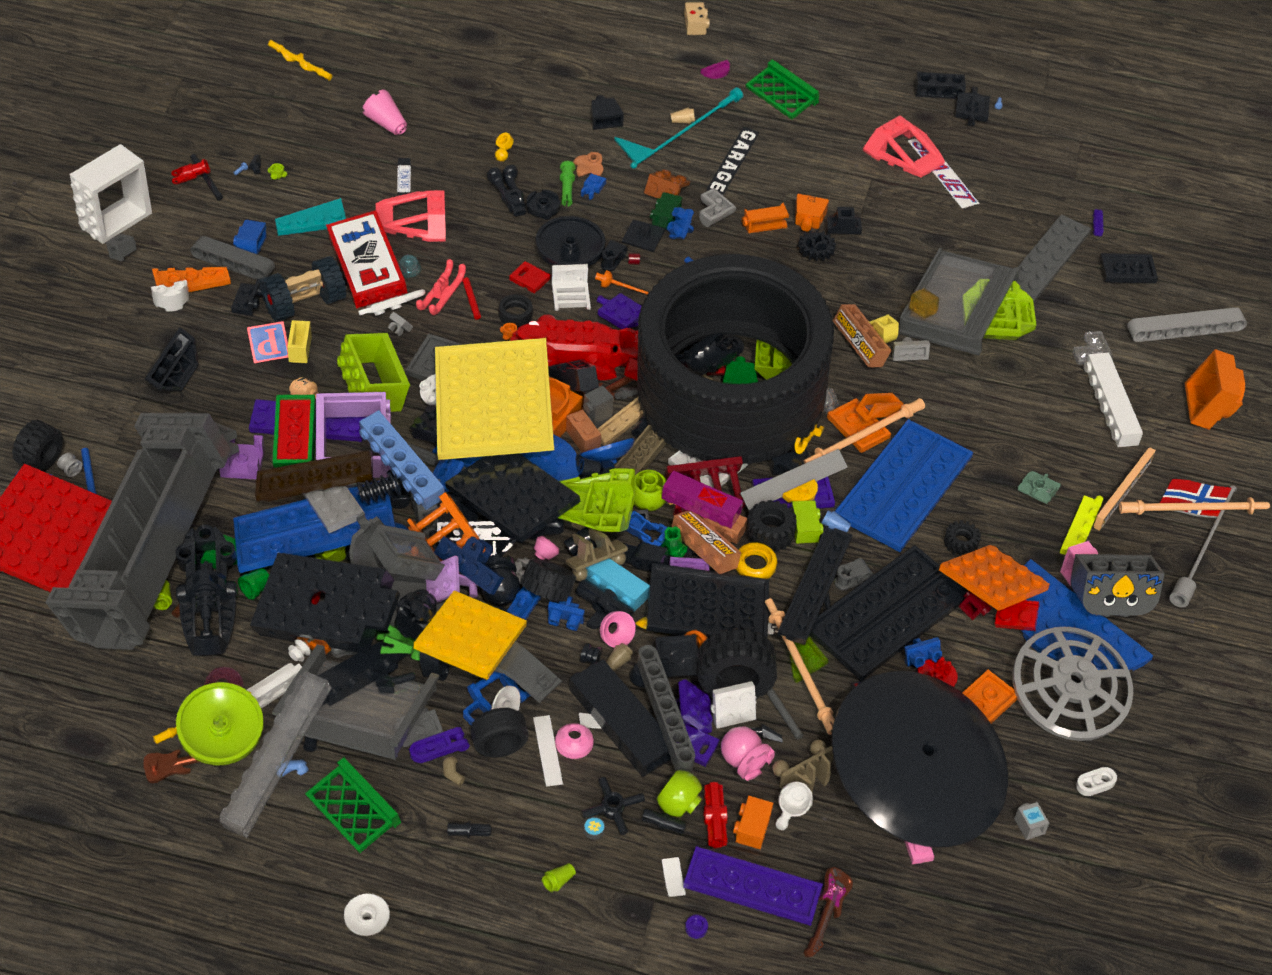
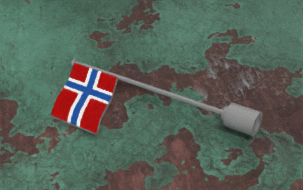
M1172 479L1160 503L1229 502L1237 488L1234 485L1220 487L1190 480ZM1225 510L1176 511L1193 516L1217 519L1188 578L1181 577L1176 582L1170 595V601L1175 606H1188L1196 590V584L1192 577Z

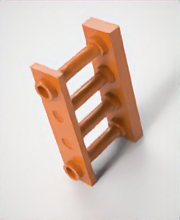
M446 492L439 496L442 501L440 503L441 506L417 524L411 518L407 520L410 524L409 530L422 532L421 530L445 512H450L453 516L452 522L427 539L425 537L433 551L435 550L432 545L455 528H461L464 532L462 538L455 542L461 547L472 536L478 540L480 539L453 499Z

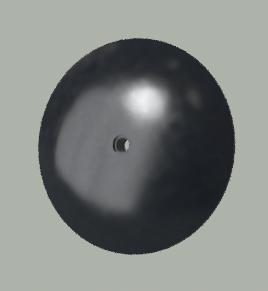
M893 671L878 674L864 680L846 696L840 705L832 730V750L835 766L851 799L877 826L909 843L941 848L967 843L980 836L994 823L1002 810L1007 795V761L1002 744L993 726L983 712L962 692L929 675L909 671Z

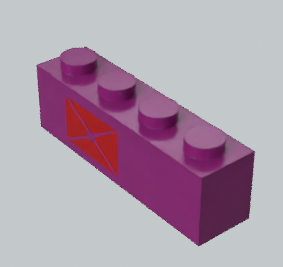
M673 471L663 486L662 499L701 515L703 518L717 522L722 526L732 529L741 514L743 500Z

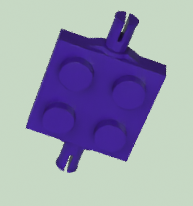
M621 293L611 300L604 298L602 295L597 298V302L603 305L598 309L600 317L620 329L638 326L641 305Z

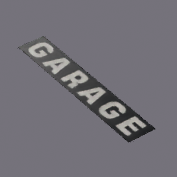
M746 127L742 128L706 190L709 191L714 188L721 195H724L760 132Z

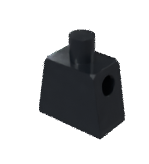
M598 95L595 100L591 101L593 130L623 127L624 113L615 98H605L603 95Z

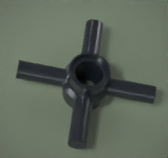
M601 777L598 782L605 796L602 805L581 810L582 817L585 819L603 813L606 818L615 821L620 835H625L628 833V829L622 817L624 808L645 801L644 794L640 793L623 798L621 794L611 791L606 777Z

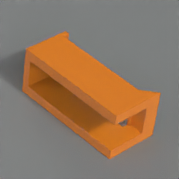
M784 203L777 207L749 211L745 209L742 225L746 227L748 233L787 228L784 218H789V214Z
M893 393L865 394L856 411L868 422L872 418L888 417L900 411L901 406L904 404Z

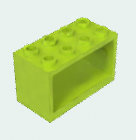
M388 333L346 334L344 342L341 343L340 356L337 357V364L342 370L343 379L347 382L349 393L386 392V400H390L391 412L402 411L410 384ZM374 362L382 383L370 384L361 363Z

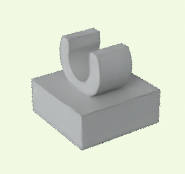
M395 312L390 315L389 318L394 322L390 323L388 328L393 332L398 327L395 332L398 336L402 335L404 329L410 332L413 328L409 322Z

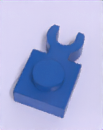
M591 173L584 182L581 196L589 194V199H593L594 192L599 194L605 186L606 178Z

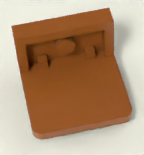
M662 169V171L649 174L644 193L656 198H661L663 192L679 196L681 188L688 186L690 181L686 180L687 178L682 175L674 176L671 174V171Z

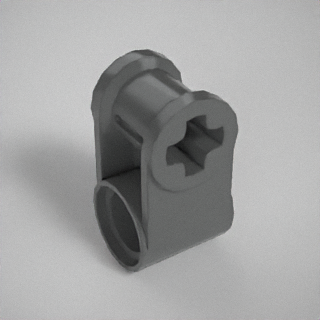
M859 558L839 566L837 570L838 576L835 578L834 584L838 589L845 591L861 585L874 574L865 561Z

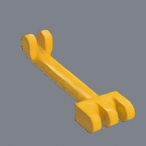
M815 425L813 432H810V435L804 438L802 442L801 438L797 437L795 442L796 453L801 454L806 449L813 435L820 437L824 426L817 428V425Z

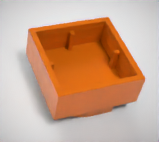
M1215 349L1185 382L1191 424L1210 430L1217 421H1220L1222 418L1231 417L1243 405L1245 379L1243 370L1236 368L1234 355Z
M549 377L553 434L561 437L566 431V416L582 410L583 396L570 391L569 385Z

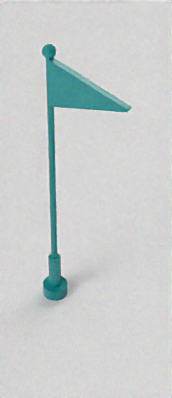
M735 87L729 92L728 97L719 102L718 106L654 150L614 137V140L633 161L630 166L635 169L639 163L719 108L725 107L732 101L738 102L741 100L743 93L739 88Z

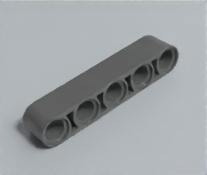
M200 236L190 248L191 254L197 259L220 267H227L228 270L256 280L257 278L261 279L269 276L275 269L273 261L266 257L206 236Z

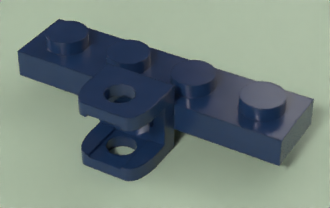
M443 536L434 551L442 560L458 556L459 572L491 595L496 593L504 577L484 564L489 559L493 546L483 539L478 540L472 536L462 548L450 538Z

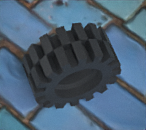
M960 520L959 524L957 521L949 524L944 537V545L947 547V550L949 552L952 550L953 555L959 553L958 556L977 550L981 533H979L978 528H975V524L969 525V521H966L965 524L963 520ZM956 536H964L969 541H960Z

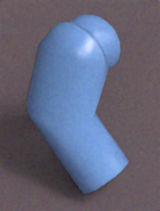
M289 760L282 764V766H278L276 772L281 778L293 770H297V773L302 775L308 772L309 768L304 760Z

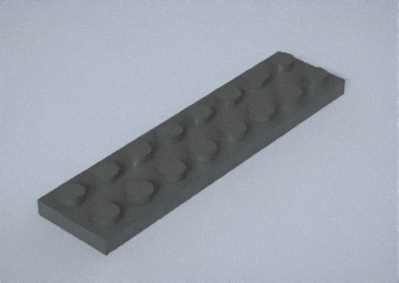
M1061 214L1017 267L1019 268L1020 277L1018 284L1033 299V303L1087 238L1091 228Z

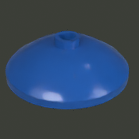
M631 438L580 453L579 455L587 459L600 461V463L609 460L615 464L617 463L616 459L627 454L634 445L635 440Z

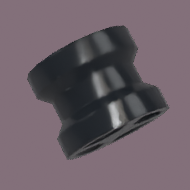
M586 643L580 656V662L598 663L603 649L601 647H592L590 643Z

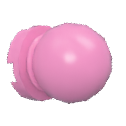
M748 727L730 729L721 742V754L731 766L738 768L737 773L741 778H745L746 781L762 773L760 768L766 762L770 764L775 755L772 748L768 744L762 745L758 734Z

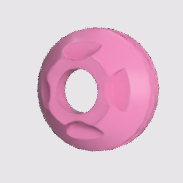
M613 611L606 615L601 622V638L607 645L613 648L616 645H620V643L628 645L634 637L635 622L626 612ZM612 622L617 624V629L614 633H610L608 630Z
M570 723L559 729L555 738V745L561 755L570 759H579L585 757L592 750L593 735L586 726L579 723ZM571 731H578L581 736L573 739L568 734Z

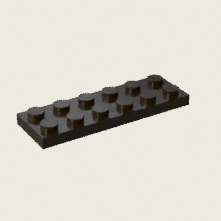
M372 450L257 471L256 500L257 502L267 501L279 497L347 486L357 482H365V480L370 481L373 478Z

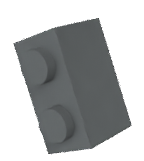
M603 385L584 395L583 410L596 428H599L612 417L614 397Z

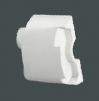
M187 280L174 282L172 287L164 285L151 287L153 302L157 308L159 306L165 308L166 311H177L183 308V304L187 301L189 302Z

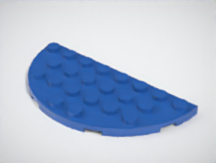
M1032 559L1024 565L1028 570L1041 576L1043 580L1050 584L1048 591L1026 599V601H1038L1040 604L1036 631L1021 630L1026 641L1046 629L1073 627L1089 631L1108 642L1120 654L1129 670H1137L1152 660L1153 655L1104 616L1088 612L1074 592ZM1062 632L1066 640L1080 641L1091 645L1093 641L1083 635ZM1050 633L1039 638L1031 647L1038 653H1041L1047 646L1058 641L1054 634ZM1100 645L1098 651L1109 660L1113 669H1122L1115 657L1105 647ZM1069 646L1073 655L1084 657L1087 652L1084 648ZM1061 647L1047 654V657L1057 662L1065 657ZM1094 655L1091 662L1098 670H1106L1105 664Z

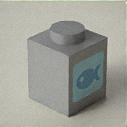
M1038 802L1026 803L1018 808L1015 821L1026 840L1046 833L1049 822Z

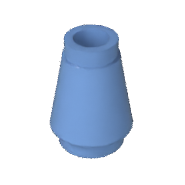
M829 510L822 521L825 527L827 525L832 530L836 528L848 532L851 526L848 521L836 512Z

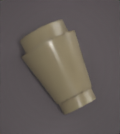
M620 643V645L615 646L606 663L613 671H616L631 660L633 652L627 645Z

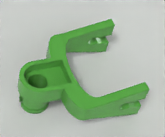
M392 625L388 627L390 631L388 634L384 632L377 633V640H383L385 643L394 645L393 647L382 646L380 653L411 654V658L420 661V651L414 649V642L416 640L405 638Z

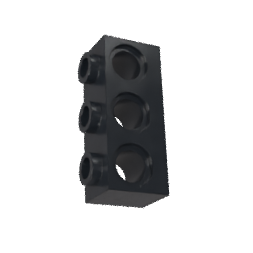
M917 72L915 80L916 97L957 99L958 92L965 93V74Z

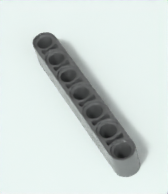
M644 645L639 649L637 665L676 771L684 770L691 772L694 767L695 751L656 648L651 645Z

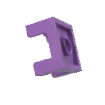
M254 435V445L238 444L239 452L228 458L225 467L219 469L220 476L224 478L256 479L257 471H261L265 453L263 436Z

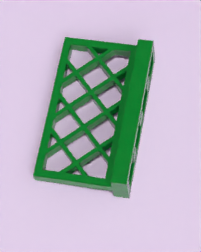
M773 59L768 62L766 69L746 83L747 89L791 120L811 104L815 106L819 103L818 90ZM767 74L773 77L770 79H763V77ZM762 83V87L753 86L754 84ZM764 83H773V87H764ZM775 83H782L785 86L775 87ZM773 91V95L764 94V92ZM775 91H785V95H775ZM786 91H793L796 94L786 95ZM785 99V103L775 102V100ZM787 99H796V103H787ZM798 99H805L806 102L798 103ZM787 108H797L793 113L787 110Z
M343 757L337 762L338 767L307 791L305 795L360 854L392 826L396 828L401 823L398 813ZM340 775L343 778L342 786H331L332 780L336 776ZM319 790H327L326 800H316L313 795ZM331 790L342 791L341 800H330ZM356 791V800H345V792ZM329 805H340L339 814H329ZM344 805H355L354 814H343ZM359 805H369V814H358ZM342 819H353V827L342 828ZM357 819H369L368 828H356ZM372 819H382L385 822L379 829L371 828ZM367 833L366 840L358 845L355 841V834Z

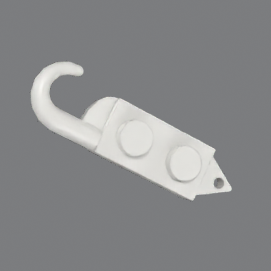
M417 290L366 306L365 309L358 311L359 315L366 313L379 315L385 313L384 309L391 307V310L402 307L401 303L423 296L425 290Z

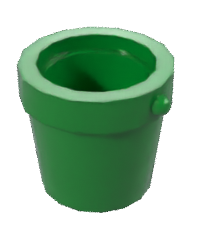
M259 568L242 575L238 579L241 592L248 599L254 600L263 592L269 574L265 569Z

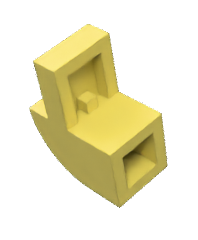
M886 315L869 322L885 343L897 339L899 323L891 316Z

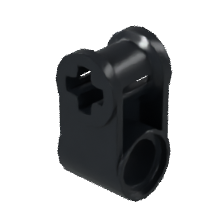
M610 240L602 252V270L614 271L625 258L628 246Z

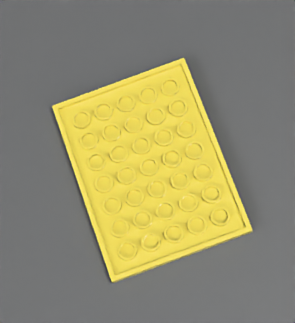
M546 338L435 347L438 460L554 450Z

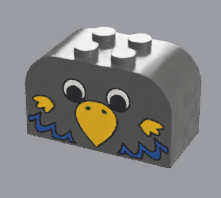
M1075 554L1071 587L1085 609L1091 614L1104 617L1111 615L1123 617L1143 615L1153 610L1158 604L1165 573L1152 555Z

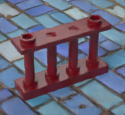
M741 456L666 467L664 473L666 480L673 471L701 482V476L709 475L712 479L713 488L722 491L719 474L728 473L730 474L734 496L743 500L742 508L746 507L741 495L737 474L743 464ZM675 505L673 516L688 510Z

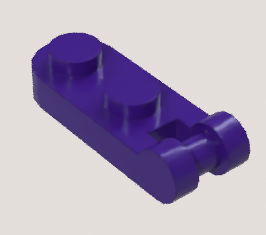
M456 727L414 742L410 746V758L416 763H424L456 751H465L470 747L467 739H464L462 728Z

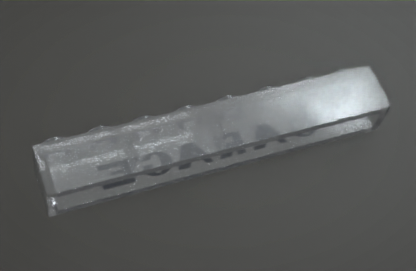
M307 671L298 677L293 693L287 696L284 703L285 707L275 717L273 728L266 733L261 749L255 752L253 763L243 773L241 784L238 788L234 789L229 805L220 814L219 821L224 828L245 838L248 837L331 689L327 680Z

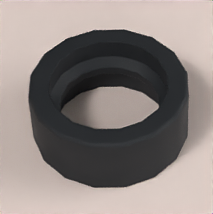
M513 294L504 297L500 301L499 318L503 324L514 323L518 328L532 320L533 305L527 297ZM511 307H519L526 312L514 315L506 312V310Z

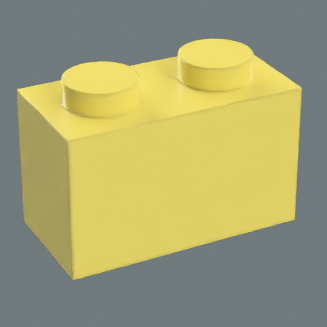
M292 320L287 346L289 362L308 363L312 338L310 321Z

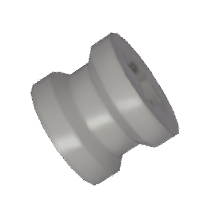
M65 453L57 462V466L64 470L68 477L76 476L83 466L82 462L76 459L72 453Z

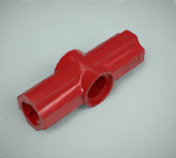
M710 782L708 785H704V824L707 825L708 846L721 848L727 845V806L724 805L723 785L718 784V782Z

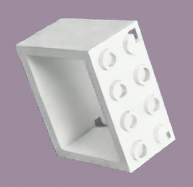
M121 144L70 174V185L73 189V199L76 203V213L79 218L78 224L83 231L88 232L93 239H97L102 244L152 214L144 161ZM121 179L124 198L101 211L98 193Z

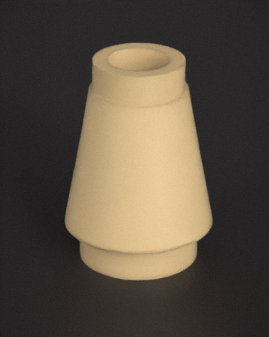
M688 107L671 113L672 123L691 124V122H694L693 108L689 109Z

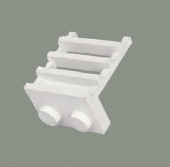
M587 264L552 265L551 283L555 311H559V308L587 307V310L591 309L587 283Z

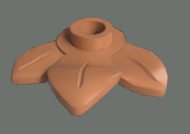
M598 152L578 156L573 161L577 166L578 177L589 173L601 176L603 173L602 156Z

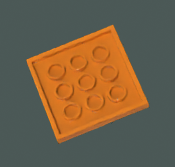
M992 545L943 562L939 568V571L998 611L1048 591L1050 585L1041 576L1034 574L1026 566L1020 565L1012 557L1005 555Z

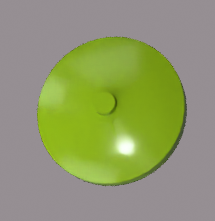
M225 682L204 685L189 694L179 708L176 718L178 739L184 750L200 762L210 765L235 763L249 755L259 743L263 732L261 707L250 692L238 685Z

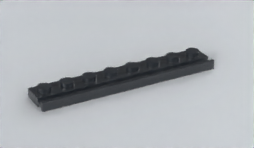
M826 525L777 636L783 635L788 640L806 645L853 534L836 528L832 530Z

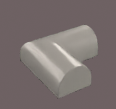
M714 188L701 194V201L708 207L699 212V218L706 227L715 224L736 211V206Z

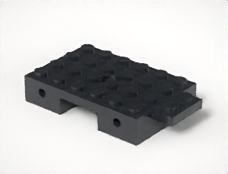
M278 553L250 626L260 636L294 642L297 636L326 641L331 648L368 654L376 630H388L400 593L398 590L391 589L394 579L386 569ZM317 592H324V601H319L316 605L312 604L313 595Z

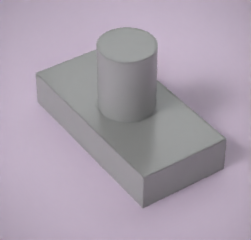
M910 337L904 338L902 342H893L892 359L893 361L929 359L930 342L929 340L912 341Z

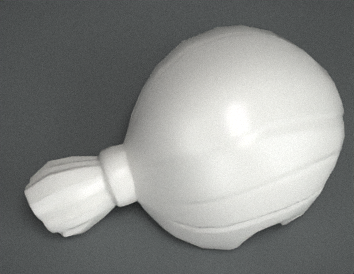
M791 782L781 790L779 805L783 812L775 824L779 830L787 828L791 817L802 816L811 808L813 795L805 783Z

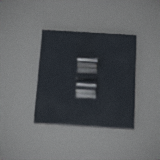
M633 219L622 243L654 252L665 232V228Z

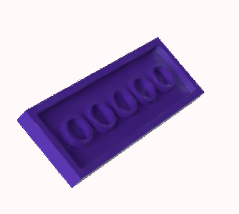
M255 400L249 432L274 434L276 401ZM366 417L326 418V439L363 442V438L359 433V430H361L359 421Z
M696 847L683 888L811 926L823 884Z

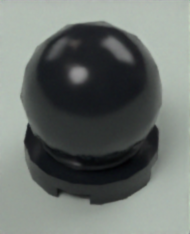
M499 554L491 555L484 564L500 574L504 579L494 595L489 594L482 588L481 592L488 602L497 606L507 605L514 601L516 594L520 591L516 564L509 555H507V558L499 557Z

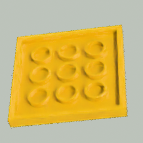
M454 590L416 639L414 649L488 680L526 627L527 620Z

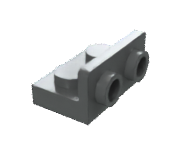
M425 708L402 745L403 748L411 746L418 740L443 732L435 709L429 711L428 708ZM405 716L397 719V723L393 725L394 730L397 731Z

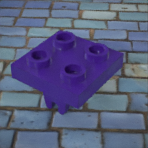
M686 679L680 681V698L676 700L679 710H681L684 724L693 725L706 734L712 732L713 719L710 710V697Z

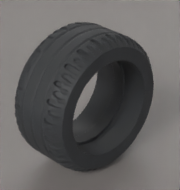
M504 707L486 711L479 715L471 725L474 748L478 753L486 757L495 758L513 754L526 744L529 737L523 714L513 708Z

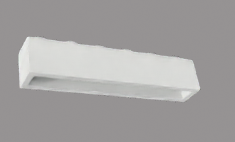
M1110 353L1088 354L1087 361L1084 363V371L1088 374L1090 385L1094 388L1095 398L1098 399L1101 412L1105 415L1106 425L1110 427L1112 439L1115 440L1117 447L1139 445L1143 432Z

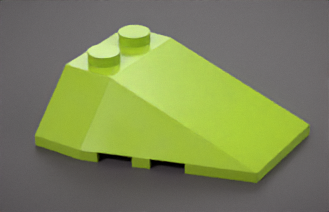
M615 468L610 469L609 473L601 475L593 473L591 474L592 477L580 479V477L559 481L578 494L581 502L558 518L603 532H622L627 530L635 501V470Z

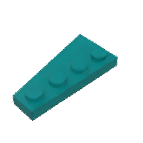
M340 198L276 218L275 225L278 236L325 230L327 229V224L344 220L346 216Z

